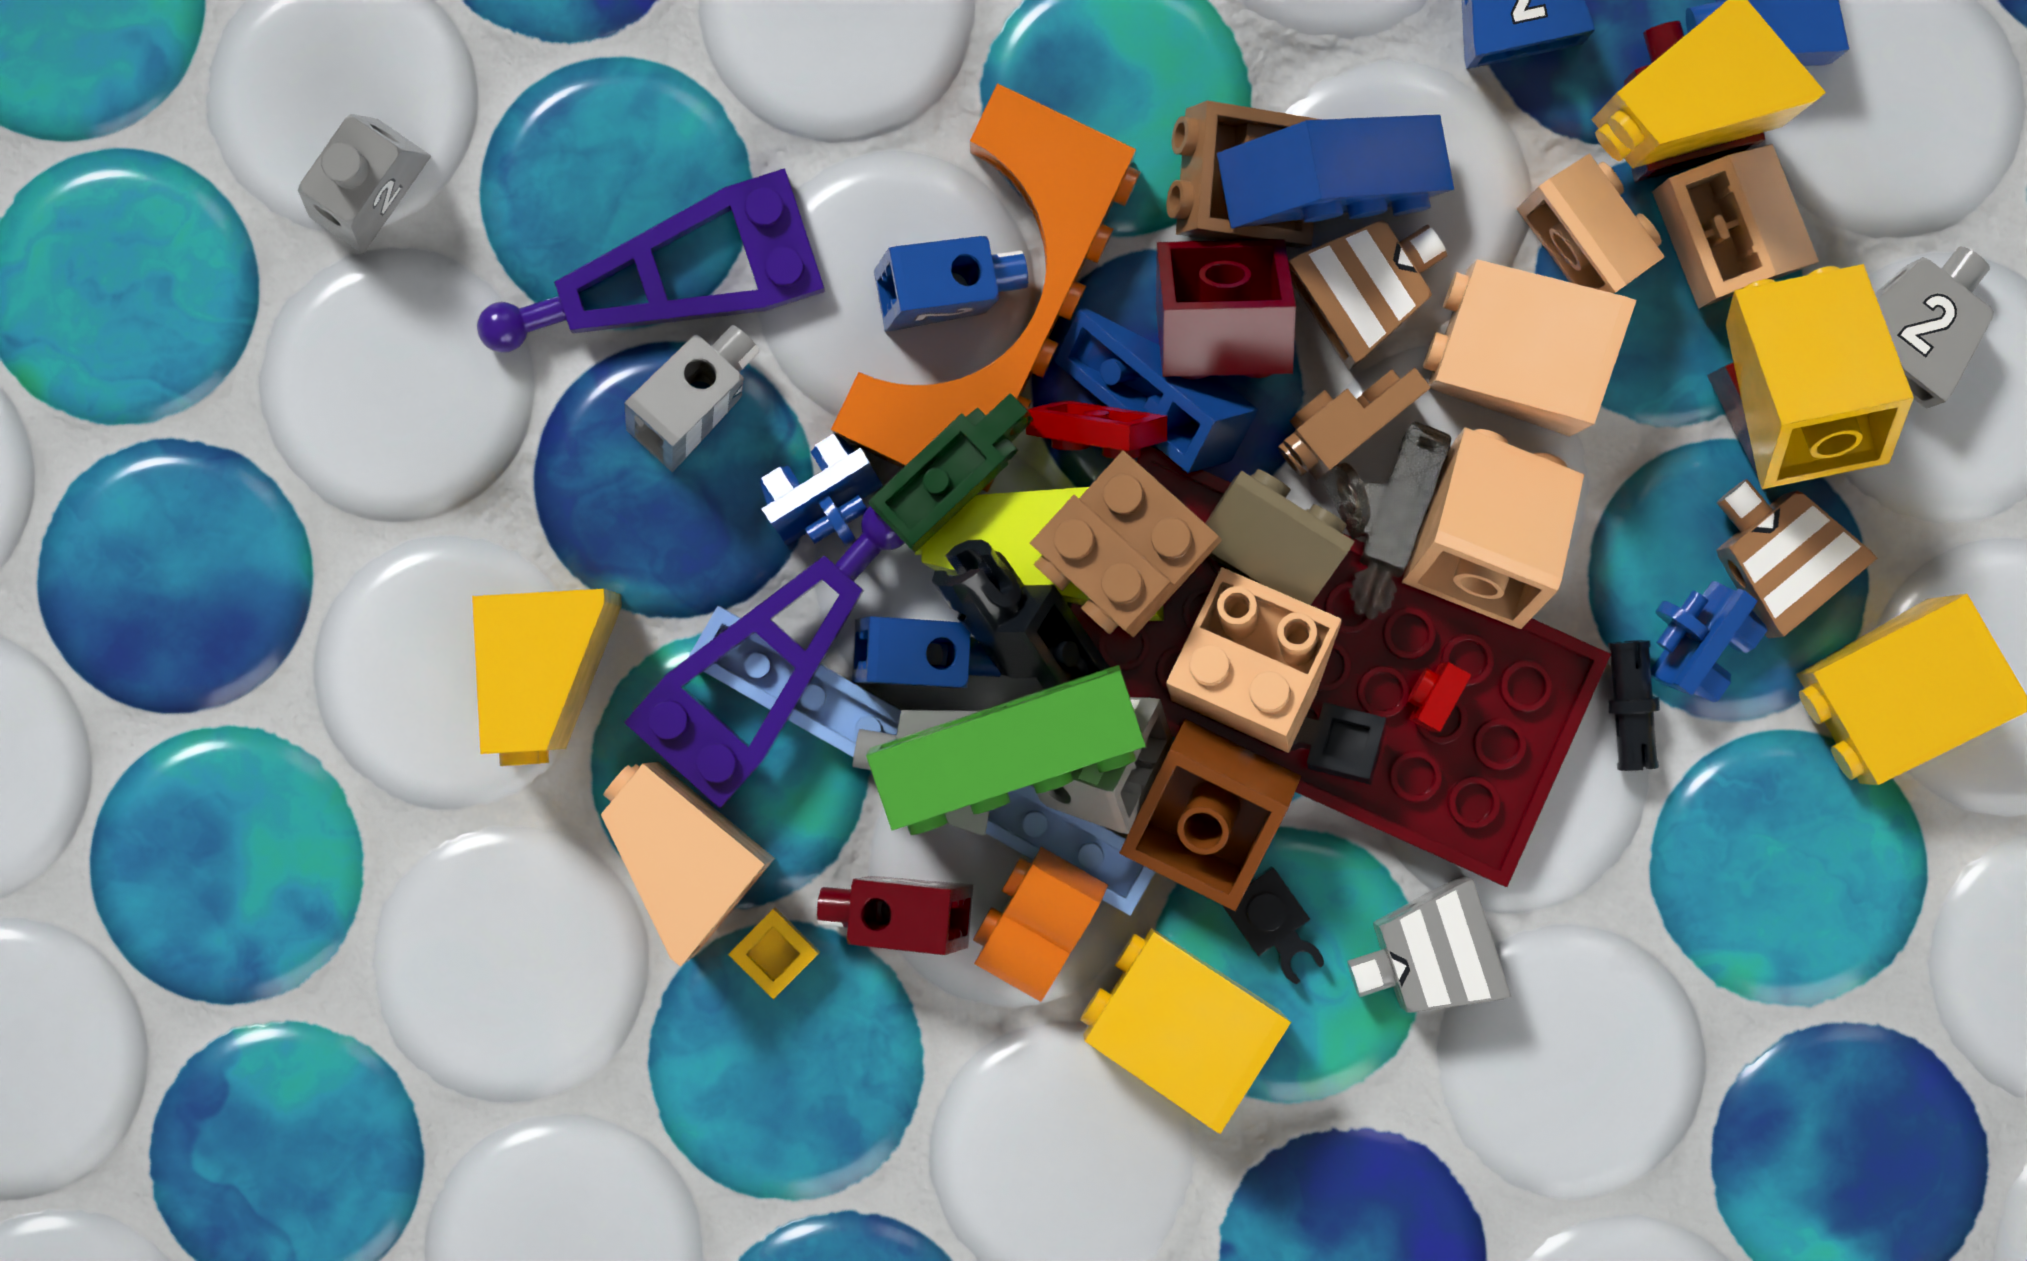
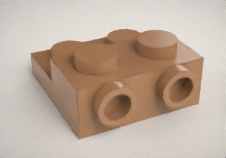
M1208 100L1186 108L1185 116L1178 118L1172 132V150L1176 155H1182L1180 180H1175L1171 184L1166 204L1169 217L1177 219L1176 235L1215 241L1285 239V245L1288 247L1304 248L1312 246L1314 222H1304V219L1231 229L1217 153L1306 120L1322 119Z
M1414 367L1401 379L1391 369L1357 399L1348 388L1335 399L1324 390L1298 411L1289 421L1296 430L1277 448L1286 462L1299 476H1303L1309 471L1317 481L1427 392L1431 386Z
M1122 450L1080 498L1073 495L1030 544L1042 554L1033 565L1062 591L1072 582L1089 597L1081 609L1099 626L1111 634L1119 625L1128 634L1135 637L1217 547L1222 539Z

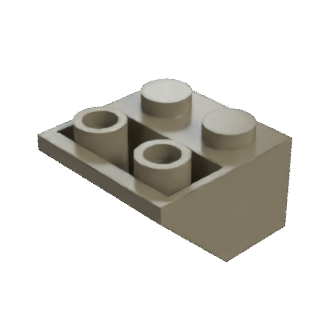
M1257 469L1254 475L1252 474L1251 476L1241 471L1231 481L1205 523L1222 539L1208 557L1234 573L1311 605L1355 542L1342 534L1347 524L1336 515L1316 504H1313L1310 509L1304 510L1286 499L1291 489L1272 475L1260 469Z

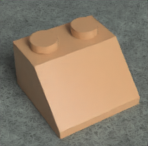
M1590 153L1538 186L1517 208L1520 215L1570 283L1615 294L1665 257L1658 248L1662 240L1654 225L1643 214L1638 213L1636 216L1620 196L1624 193V187L1617 174L1605 162L1597 164Z

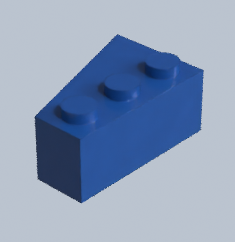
M1440 114L1306 120L1217 153L1231 229L1304 219V222H1316L1335 218L1343 213H1348L1349 219H1358L1387 212V207H1392L1394 216L1407 215L1430 209V197L1455 190Z

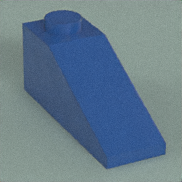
M1087 308L1078 310L1054 359L1057 365L1108 407L1168 416L1167 441L1155 444V446L1187 473L1232 461L1259 410L1217 375H1210L1196 380L1185 379L1179 376L1163 377L1160 345Z

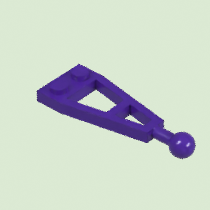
M784 168L724 187L556 280L554 283L559 295L557 297L522 308H518L516 305L508 302H496L487 306L478 318L477 332L480 340L487 348L495 352L507 353L519 348L525 341L528 332L566 320L572 333H582L771 310L823 293L825 288ZM732 210L758 290L668 300L653 253ZM634 263L636 264L648 303L585 311L580 297L582 291Z
M871 506L867 508L862 518L861 527L863 533L836 564L826 556L821 557L667 673L624 721L632 731L719 808H722L769 754L864 592L854 581L882 550H895L905 544ZM824 581L839 596L807 650H805L772 619ZM756 632L794 666L795 670L752 742L748 745L684 687Z

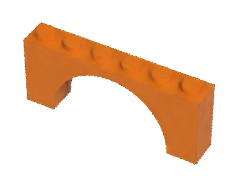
M998 83L970 139V153L986 161L1004 175L1029 206L1038 225L1045 253L1046 275L1042 295L1032 319L1017 341L1003 355L975 373L944 383L906 385L883 381L858 372L831 431L833 434L841 436L846 442L901 468H904L961 413L966 417L976 408H979L987 415L1010 393L1026 409L1029 408L1031 400L1021 395L1032 373L1039 377H1044L1059 343L1049 339L1059 316L1069 321L1073 317L1086 289L1085 285L1077 282V278L1087 259L1095 263L1099 262L1114 230L1104 225L1114 202L1125 207L1141 174L1140 171L1131 167L1136 153L1135 148ZM995 478L982 490L988 492Z

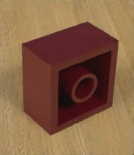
M1285 239L1157 242L1156 315L1163 377L1179 376L1185 379L1196 380L1210 375H1245L1251 378H1265L1272 374H1293L1296 304Z

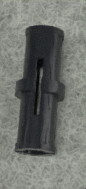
M1650 640L1608 643V649L1611 654L1614 699L1607 700L1608 713L1615 714L1618 752L1617 770L1638 771L1643 770V767H1646V769L1659 768L1656 751L1654 711L1660 710L1659 697L1652 695Z

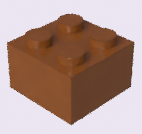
M1185 719L1119 854L1236 911L1290 806L1301 775Z

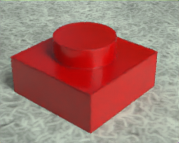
M1450 662L1439 663L1435 672L1425 668L1408 697V702L1416 706L1409 720L1431 732H1441L1471 674Z

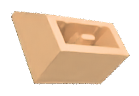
M1773 144L1730 154L1672 176L1652 191L1698 309L1731 297L1734 294V290L1743 289L1752 282L1763 279L1775 280L1819 262Z
M1221 567L1166 682L1171 701L1289 753L1318 691L1342 620L1339 617Z

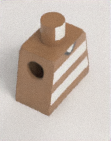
M1381 220L1299 254L1289 260L1288 263L1293 286L1346 368L1350 370L1432 296L1430 288L1422 278L1421 273L1446 258L1447 252L1442 241L1429 225L1423 226L1399 242L1389 225L1384 220Z
M1745 479L1717 502L1718 506L1739 529L1736 534L1716 550L1718 557L1737 590H1745L1758 600L1752 610L1767 626V632L1765 633L1767 638L1786 636L1878 559L1870 549L1798 490L1783 494L1769 505L1748 479Z

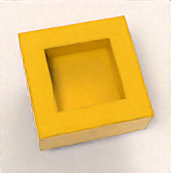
M774 907L728 955L774 1000L820 951Z

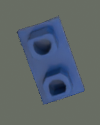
M834 433L816 444L811 451L812 456L822 472L800 484L791 468L785 466L778 467L760 479V485L768 504L762 510L786 546L807 533L813 543L816 544L835 531L845 546L853 543L857 539L849 528L848 523L863 515L867 510L862 499L883 487L861 448L854 451L841 436Z
M1712 581L1703 595L1692 590L1681 608L1668 601H1662L1655 613L1668 626L1656 642L1664 651L1651 668V677L1662 685L1691 696L1694 694L1712 702L1719 701L1731 684L1732 675L1716 663L1727 645H1730L1737 651L1748 653L1756 648L1767 632V626L1752 610L1758 600L1745 590H1733L1719 582Z

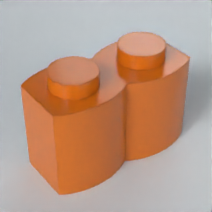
M1040 847L1031 863L1020 857L1001 890L1011 896L1003 912L991 907L973 938V941L983 946L974 964L1041 1002L1098 909L1108 884L1043 847Z

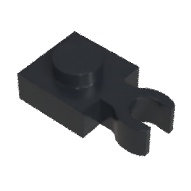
M1323 702L1319 720L1305 717L1290 751L1300 748L1310 750L1307 759V767L1310 770L1371 785L1387 728V718ZM1271 745V747L1275 748L1276 750L1283 751Z
M1269 867L1251 880L1236 911L1222 905L1257 956H1260L1272 946L1275 947L1279 954L1278 962L1280 969L1292 983L1298 984L1301 982L1290 967V961L1296 953L1308 952L1318 967L1324 965L1320 951L1313 944L1300 939L1295 930L1308 922L1310 918L1274 867Z

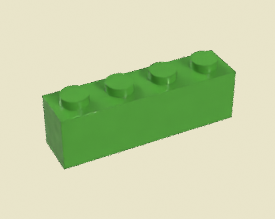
M1117 665L870 747L866 757L891 830L907 826L910 835H917L948 823L945 815L947 812L969 805L973 814L991 811L1011 802L1008 792L1032 784L1037 794L1051 791L1073 782L1071 771L1095 763L1099 773L1126 766L1136 761L1134 751L1144 748L1146 745L1120 666Z

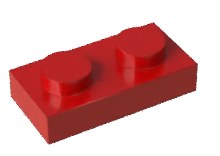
M1068 400L1027 409L1033 417V421L1026 427V435L1051 439V447L1059 450H1082L1089 448V445L1102 447V455L1108 458L1115 459L1122 450L1130 457L1137 458L1141 456V448L1167 441L1168 416Z

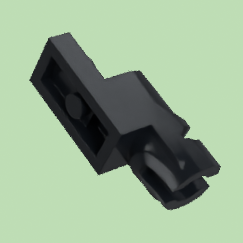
M967 540L954 546L945 555L958 575L951 577L946 571L934 572L933 584L948 606L959 612L957 619L978 640L1001 675L1011 678H1036L1045 690L1110 668L1055 585H1024L1007 559L1000 552L995 551L988 542L984 540Z

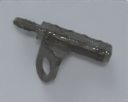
M1419 422L1411 423L1402 438L1398 449L1399 454L1386 484L1362 481L1355 469L1345 462L1331 469L1324 486L1341 519L1347 524L1346 529L1352 540L1360 536L1366 537L1360 563L1368 566V568L1355 573L1354 577L1356 580L1352 581V586L1354 587L1349 589L1350 599L1355 601L1353 610L1356 614L1362 615L1365 613L1368 619L1373 620L1377 618L1379 611L1385 613L1387 609L1392 607L1390 601L1394 600L1393 593L1397 592V587L1391 577H1401L1411 560L1422 521L1428 512L1427 509L1431 504L1430 500L1434 495L1433 490L1442 465L1450 450L1451 436Z

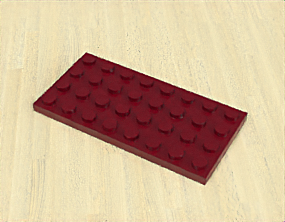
M1151 446L1142 448L1141 456L1137 459V463L1204 523H1206L1231 483L1202 469L1187 473L1162 451ZM1344 534L1355 542L1311 604L1315 608L1341 618L1342 622L1318 691L1306 717L1319 720L1323 702L1387 718V728L1371 785L1308 769L1307 759L1310 752L1308 749L1300 748L1289 753L1276 750L1263 741L1171 701L1166 682L1221 567L1225 568L1208 556L1163 605L1164 621H1148L1135 637H1132L1119 625L1111 634L1107 633L1081 609L1083 605L1072 603L1070 609L1109 667L1120 666L1129 696L1160 699L1172 737L1176 738L1184 720L1187 719L1301 775L1295 793L1504 887H1508L1611 656L1610 653L1533 618L1522 629H1519L1402 583L1408 562ZM1450 662L1471 674V677L1441 732H1431L1409 720L1416 706L1408 702V697L1425 668L1435 672L1439 663Z

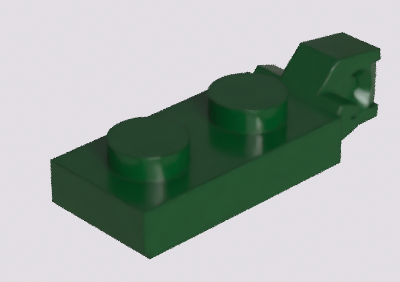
M1011 393L987 415L979 408H976L966 417L961 413L870 499L868 504L915 553L1009 465L1008 461L1019 451L1012 442L1033 421V417Z

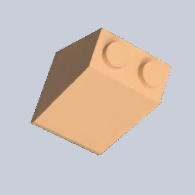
M1477 259L1467 269L1465 275L1459 272L1454 274L1447 291L1443 308L1453 312L1445 335L1438 332L1434 333L1423 363V368L1432 371L1428 382L1431 386L1430 389L1570 437L1595 424L1637 300Z
M1464 427L1447 451L1402 583L1522 629L1559 590L1584 474L1567 468V464L1554 455L1547 453L1532 454L1509 445L1508 441L1496 432L1485 429L1471 430Z
M659 762L643 763L641 766L635 764L633 767L627 765L605 790L603 795L611 803L601 813V817L670 959L681 967L699 952L775 858Z

